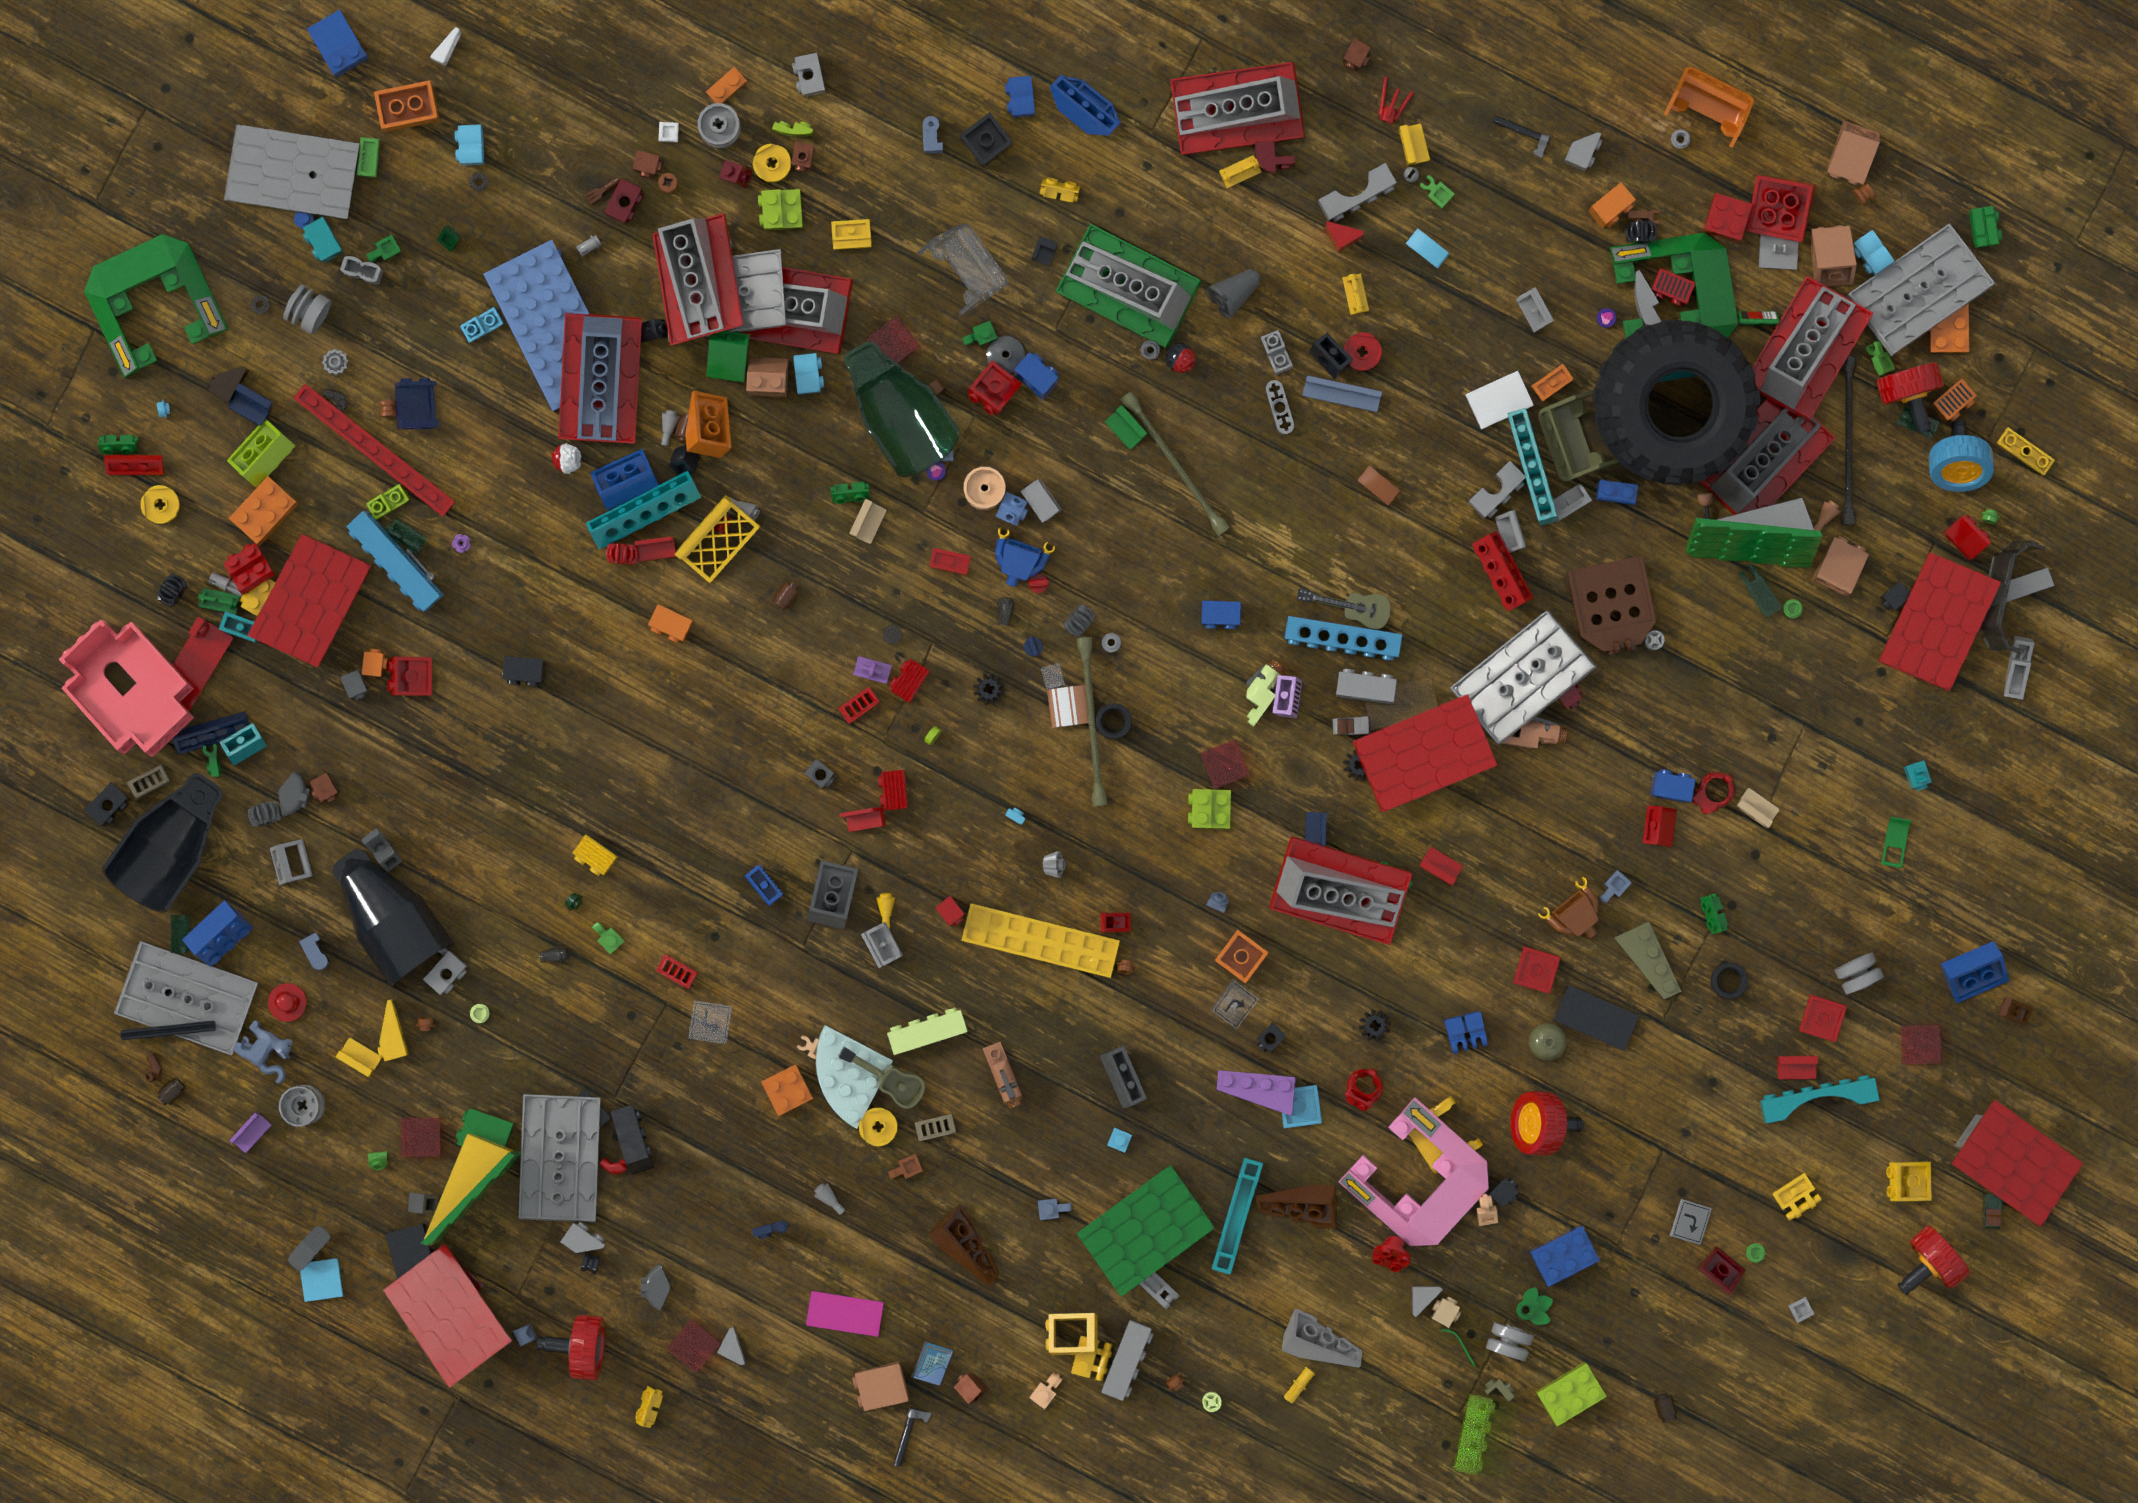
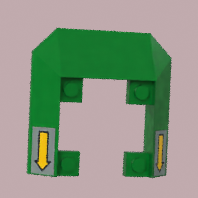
M1706 233L1610 247L1616 284L1635 281L1633 263L1670 258L1673 274L1692 273L1693 282H1695L1694 288L1698 309L1680 312L1681 321H1693L1707 325L1720 331L1727 338L1738 325L1727 250ZM1642 318L1623 321L1625 339L1632 335L1635 330L1643 327Z
M162 234L93 266L84 293L124 378L158 361L149 343L132 350L118 320L119 316L134 310L126 292L155 278L161 277L168 293L183 286L186 287L200 317L199 320L184 326L192 345L229 330L189 244L184 241Z

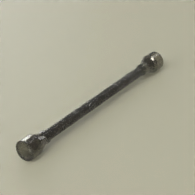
M1849 356L1842 366L1844 379L1846 380V501L1841 513V525H1856V513L1851 501V473H1853V469H1851L1853 468V457L1851 456H1853L1852 380L1854 379V372L1857 366V356Z

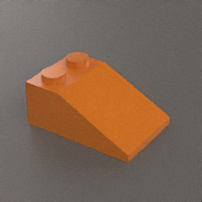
M698 391L692 392L685 434L687 452L721 458L731 449L727 397Z

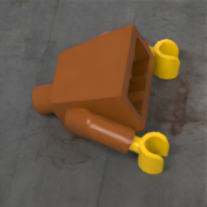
M1582 877L1581 879L1585 885L1580 886L1576 881L1575 886L1579 890L1551 912L1553 916L1550 915V911L1546 907L1543 908L1547 910V916L1543 917L1540 913L1538 914L1540 918L1547 919V922L1557 932L1567 935L1575 934L1576 936L1584 933L1587 938H1591L1597 933L1593 925L1599 920L1597 917L1599 912L1598 899L1591 888L1586 886V878Z

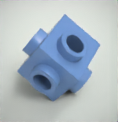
M1007 492L1000 504L996 517L1017 526L1019 520H1024L1028 512L1025 509L1028 501Z

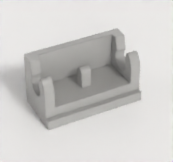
M1536 287L1516 298L1534 333L1553 323L1554 320Z
M1037 479L1021 491L1042 523L1062 511V508L1041 479Z
M1582 484L1576 485L1553 500L1559 518L1558 521L1592 501Z
M886 922L861 934L878 968L903 956Z

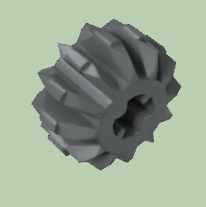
M1080 604L1068 615L1063 626L1071 635L1077 637L1087 630L1094 621L1095 614L1089 607Z
M274 801L252 806L248 810V818L253 827H261L279 821L281 819L280 807Z

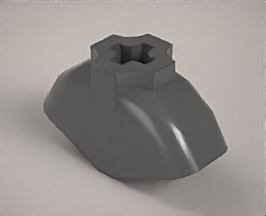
M296 770L285 781L278 792L282 817L296 813L301 807L306 808L309 802L311 789H307L304 778Z
M316 1226L288 1257L289 1263L295 1269L303 1270L321 1252L329 1241L330 1234L321 1226Z
M662 1263L653 1267L646 1277L641 1278V1297H646L652 1307L661 1311L671 1290V1283Z

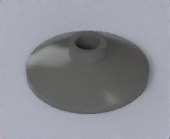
M1010 336L997 338L989 345L987 350L988 363L993 360L1009 374L1014 373V369L1025 358L1022 344ZM1008 351L1009 357L1004 358L1002 353Z

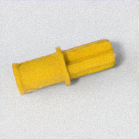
M1305 1366V1369L1296 1381L1293 1380L1294 1383L1284 1395V1398L1290 1403H1294L1303 1389L1306 1390V1385L1315 1373Z

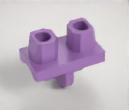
M858 656L853 675L887 684L892 665Z

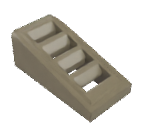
M162 765L128 781L126 785L134 800L137 801L168 784L170 780ZM156 772L159 773V775H160V777H161V779H162L163 781H161V782L158 781V779H157V777H156V775H155ZM149 776L152 777L153 781L155 782V785L152 786L150 780L148 779ZM142 780H144L147 784V789L144 788L141 782ZM135 784H138L141 792H137Z
M952 1114L915 1122L919 1141L956 1133ZM945 1119H947L948 1122V1131L945 1130V1125L943 1121ZM937 1121H940L942 1132L939 1133L936 1125ZM928 1123H932L935 1134L930 1133ZM924 1124L927 1132L926 1136H923L921 1125Z

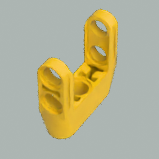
M1450 1096L1431 1108L1430 1111L1439 1117L1456 1102ZM1414 1128L1409 1133V1136L1433 1173H1439L1432 1167V1164L1443 1152L1419 1130ZM1479 1138L1467 1142L1474 1150L1483 1145Z

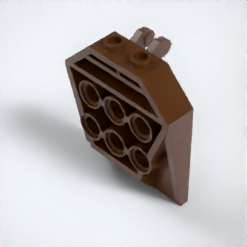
M1643 556L1568 570L1567 574L1579 638L1600 652H1607V655L1618 653L1622 648H1625L1626 651L1637 649V645L1643 642L1656 622ZM1626 585H1631L1634 588L1632 595L1625 593L1624 588ZM1607 589L1614 590L1615 597L1613 599L1606 597L1605 592ZM1589 592H1592L1596 595V601L1594 603H1591L1587 600V594ZM1632 607L1636 608L1639 612L1636 618L1629 615V609ZM1612 611L1619 613L1620 619L1618 621L1611 620L1610 613ZM1593 615H1598L1601 618L1599 625L1592 623L1591 618Z

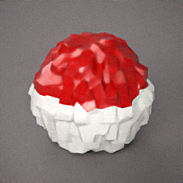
M567 443L560 445L551 453L553 465L561 473L570 474L581 466V452Z

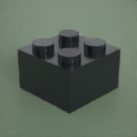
M990 112L959 135L961 141L982 168H985L1013 146V141Z
M504 656L502 679L507 681L509 685L520 686V682H524L529 687H539L540 684L545 682L546 661L543 659Z

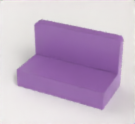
M255 1112L229 1141L235 1143L244 1153H247L272 1124L259 1112Z

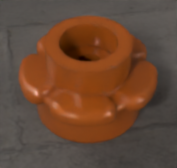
M1121 960V963H1117L1118 973L1131 975L1133 969H1135L1132 961Z
M418 1018L416 1026L420 1027L421 1031H430L431 1027H434L435 1024H433V1018Z
M1179 1374L1171 1377L1166 1382L1169 1386L1168 1389H1173L1174 1391L1180 1389L1184 1385V1378Z

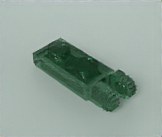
M1750 564L1748 570L1755 578L1754 581L1750 583L1743 571H1739L1738 575L1766 619L1782 607L1763 577Z

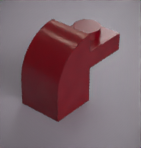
M1255 142V159H1257L1260 169L1265 173L1275 175L1276 167H1279V170L1291 169L1290 166H1294V156L1275 157L1274 142Z

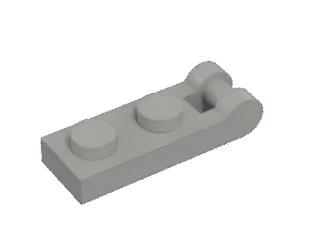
M1156 1272L1140 1283L1166 1310L1170 1307V1303L1180 1296ZM1166 1290L1169 1294L1163 1299L1160 1294Z

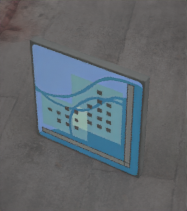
M925 1341L912 1378L940 1386L954 1350Z

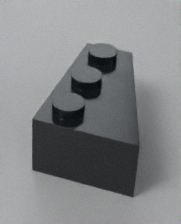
M633 1105L611 1111L624 1160L632 1175L655 1168L651 1158L652 1151L650 1145H647L645 1140L647 1138L645 1128H641L639 1122L642 1120L639 1109L635 1110Z

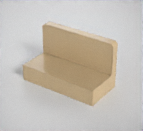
M865 499L849 534L871 544L884 518L886 509Z
M1750 788L1745 791L1735 807L1765 828L1770 827L1773 822L1772 820L1779 812V808Z

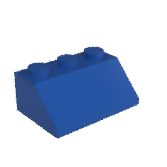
M643 449L590 472L607 511L659 486Z
M1994 941L1941 963L1944 977L1956 1004L2009 981L2003 955Z

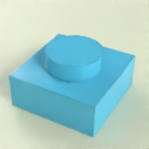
M1015 807L1013 810L1008 809L1005 816L1020 825L1025 821V818L1022 817L1024 813Z
M1114 1128L1107 1146L1125 1153L1132 1135Z

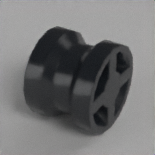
M585 1253L581 1271H590L591 1274L596 1275L601 1257H593L590 1253Z

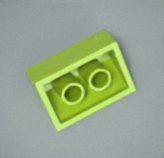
M265 419L263 424L257 426L228 458L227 462L257 488L279 466L281 461L291 453L295 445Z

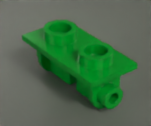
M134 434L120 435V441H117V435H103L99 437V443H97L100 454L112 455L114 453H123L130 455L132 453H139L136 445L138 444V436H134Z
M851 483L852 489L848 490V484H835L834 487H830L832 504H845L846 502L853 501L864 502L865 499L870 500L869 483Z
M202 588V592L198 597L200 601L198 607L236 614L240 596Z
M1716 893L1701 897V908L1705 913L1707 927L1711 931V935L1728 930L1725 914H1718L1717 912L1723 909L1720 897Z

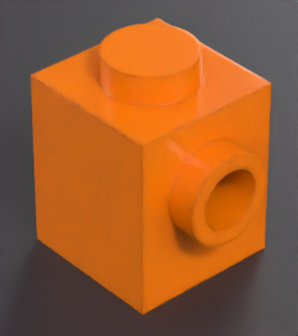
M369 649V652H364L362 675L383 677L384 670H387L388 658H385L386 655L382 654L381 650Z

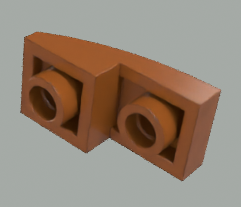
M1368 466L1357 480L1388 506L1391 505L1401 492L1371 466Z

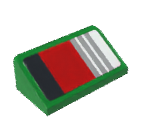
M1776 311L1738 312L1739 326H1776L1779 323Z

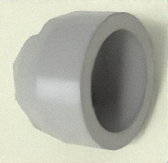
M1408 167L1404 171V179L1409 183L1417 181L1419 171L1415 167ZM1414 170L1415 173L1412 175L1411 179L1408 178L1410 172Z

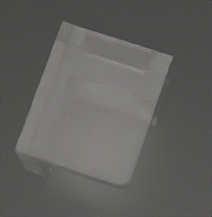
M1059 662L1041 668L1046 690L1065 686Z

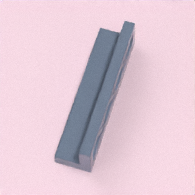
M1307 375L1302 397L1377 413L1382 391Z

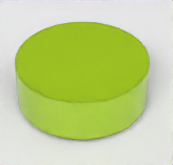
M934 726L925 737V742L931 746L937 740L942 730Z

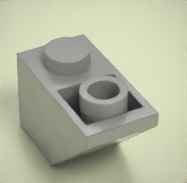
M1597 132L1573 142L1564 163L1582 171H1585L1587 167L1591 168L1595 159L1592 156L1594 150H1599L1603 141L1599 139L1601 133Z
M574 1222L560 1241L575 1253L601 1249L606 1246V1243L603 1242L605 1239L597 1233L591 1234L588 1231L589 1227L582 1222L578 1224Z

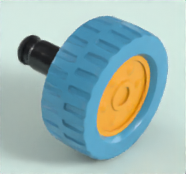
M1956 419L1951 423L1952 437L1939 441L1930 450L1929 471L1932 481L1938 487L1953 492H1965L1978 489L1990 481L1994 473V459L1990 445L1981 438L1967 435L1966 422Z

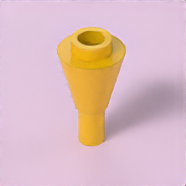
M881 893L880 897H876L882 916V923L886 922L890 929V916L895 897L891 893Z

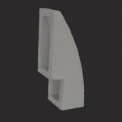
M1638 270L1635 273L1634 297L1639 317L1643 320V326L1659 323L1661 320L1653 308L1659 302L1642 273Z
M2014 636L2004 688L2005 697L2023 700L2031 666L2030 661L2034 647L2033 639Z

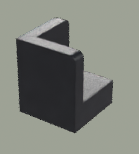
M1040 236L1032 260L1050 266L1058 243Z
M686 445L674 449L669 466L677 475L686 471L689 474L694 473L700 455L687 452Z

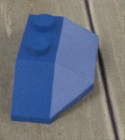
M1060 75L1050 86L1057 109L1087 134L1109 136L1119 126L1120 120L1117 117L1113 104L1084 80Z

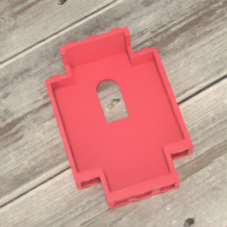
M100 619L90 627V630L85 635L80 636L71 648L65 650L62 657L59 658L62 664L75 674L65 682V685L62 687L63 691L114 748L123 755L134 745L138 744L146 754L153 757L194 718L181 704V701L194 688L140 628L132 622L123 626L121 632L117 633L109 623ZM110 663H119L136 682L124 696L105 676V669Z

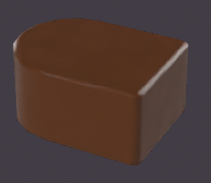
M938 378L925 388L924 393L933 402L947 388Z

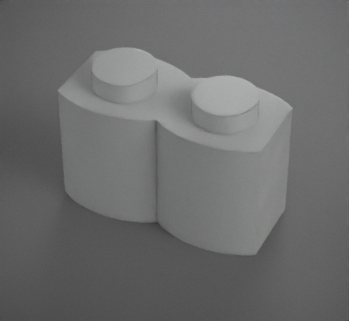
M345 256L340 268L348 277L354 279L362 278L365 282L374 285L380 284L384 272L378 265L371 262H362L352 256Z

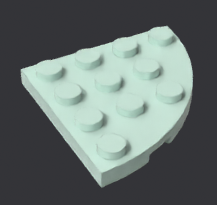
M824 1025L819 1037L816 1053L818 1082L823 1095L832 1109L844 1121L857 1129L860 1120H862L878 1090L877 1081L879 1077L853 1062L850 1063L838 1057L843 1047H846L853 1051L856 1056L882 1071L891 1065L893 1060Z

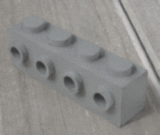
M1131 1319L1129 1320L1101 1390L1102 1393L1122 1401L1124 1397H1129L1132 1389L1129 1384L1131 1379H1136L1139 1369L1136 1368L1139 1361H1143L1146 1351L1143 1350L1146 1343L1150 1344L1153 1333L1150 1332L1151 1327Z

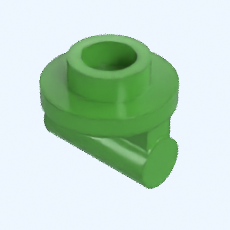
M387 1151L368 1153V1165L370 1168L382 1170L388 1165Z

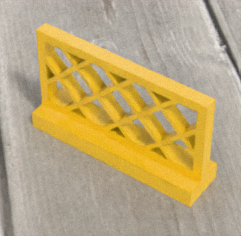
M727 495L723 497L675 552L679 559L685 561L709 583L712 582L760 528V525L734 504ZM731 507L738 512V520H727V512ZM741 522H749L754 528L750 532L741 533ZM725 523V534H714V526ZM727 523H738L739 533H728ZM739 536L740 544L729 547L728 537ZM712 537L713 548H702L701 541L704 538ZM715 537H726V547L715 548ZM727 550V558L723 561H716V551ZM702 551H713L714 561L703 562ZM691 552H700V562H692L687 557ZM714 564L715 572L709 577L704 572L703 565Z

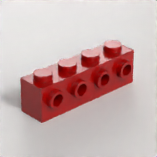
M1498 530L1472 543L1475 554L1480 558L1484 571L1489 575L1492 586L1498 592L1501 603L1507 611L1534 598Z

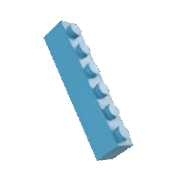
M362 511L346 526L350 530L348 532L350 536L355 540L358 539L363 544L361 546L367 554L371 553L375 558L374 562L388 572L387 576L391 581L397 582L401 586V592L405 596L412 598L414 601L413 605L419 611H428L444 596L368 511Z

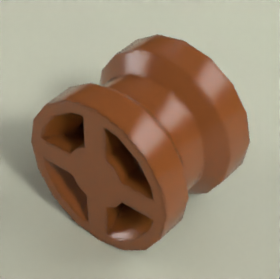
M665 173L660 176L658 180L660 189L666 194L674 193L678 188L676 177L671 173Z
M1864 182V185L1862 184L1859 189L1855 188L1852 190L1856 200L1862 206L1866 205L1868 200L1876 198L1873 189L1867 182Z
M397 400L378 402V405L381 407L379 417L389 418L398 416L396 411Z

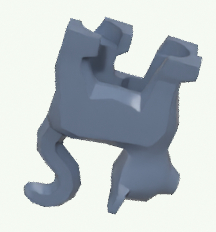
M254 1020L250 1029L258 1038L256 1042L252 1045L250 1039L244 1036L242 1042H237L232 1050L252 1062L262 1073L267 1075L277 1073L276 1083L280 1084L285 1080V1070L277 1065L267 1067L265 1062L273 1050L283 1059H290L289 1054L292 1050L293 1042L290 1039H279L275 1034L263 1030L260 1022Z

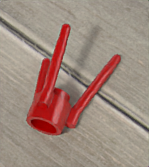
M1384 77L1378 112L1380 115L1379 120L1394 124V121H1398L1400 114L1414 92L1411 91L1396 112L1397 109L1394 106L1400 89H1396L1390 106L1386 105L1384 108L1388 80L1387 77Z

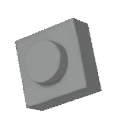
M1806 1297L1788 1305L1796 1323L1814 1315Z

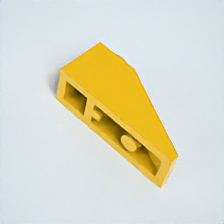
M393 999L387 1001L379 1042L380 1047H378L379 1056L381 1059L384 1058V1062L409 1055Z

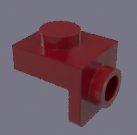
M725 160L718 178L737 184L742 188H747L752 170L743 165Z

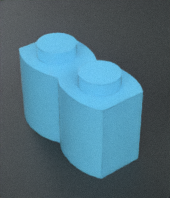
M482 125L458 126V131H455V141L459 142V150L455 152L456 161H459L461 166L484 165Z
M1873 230L1853 243L1855 256L1857 258L1861 257L1864 261L1863 267L1868 274L1876 275L1894 262V259Z
M816 353L795 355L794 366L798 395L821 392V388H824L823 376H819V369H822L821 357H817Z

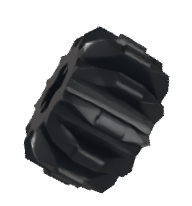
M1651 221L1627 223L1625 229L1626 241L1631 243L1655 241L1657 237L1656 223Z
M170 574L160 586L157 592V599L166 606H175L187 589V582L178 575Z
M991 673L990 679H987V675L983 674L985 681H982L979 677L976 679L980 685L974 684L973 688L979 689V691H975L973 694L974 696L981 694L977 699L978 702L985 698L984 705L987 706L988 699H991V704L995 705L994 698L999 702L1002 700L998 693L1005 695V691L999 690V688L1005 687V684L997 685L1001 678L998 677L993 681V673ZM988 684L995 688L994 691L992 690L993 694L991 695L988 692H984V688L986 689Z
M1353 750L1354 758L1349 753L1346 755L1351 761H1343L1344 764L1349 765V767H1345L1343 770L1351 771L1347 775L1348 778L1355 774L1354 781L1358 780L1359 775L1361 780L1365 781L1364 770L1360 768L1356 770L1354 768L1356 766L1354 762H1360L1356 750Z
M1372 1009L1371 1017L1365 1012L1364 1015L1367 1017V1020L1359 1019V1021L1365 1023V1025L1358 1026L1359 1029H1366L1361 1035L1365 1036L1369 1033L1368 1041H1371L1374 1035L1375 1042H1378L1379 1034L1381 1038L1385 1039L1386 1036L1382 1032L1390 1033V1030L1386 1029L1385 1026H1390L1391 1022L1384 1023V1020L1389 1016L1385 1015L1381 1018L1382 1010H1379L1377 1016H1375V1010ZM1373 1020H1376V1023H1380V1028L1377 1027V1031L1370 1028V1023L1373 1024L1371 1022Z

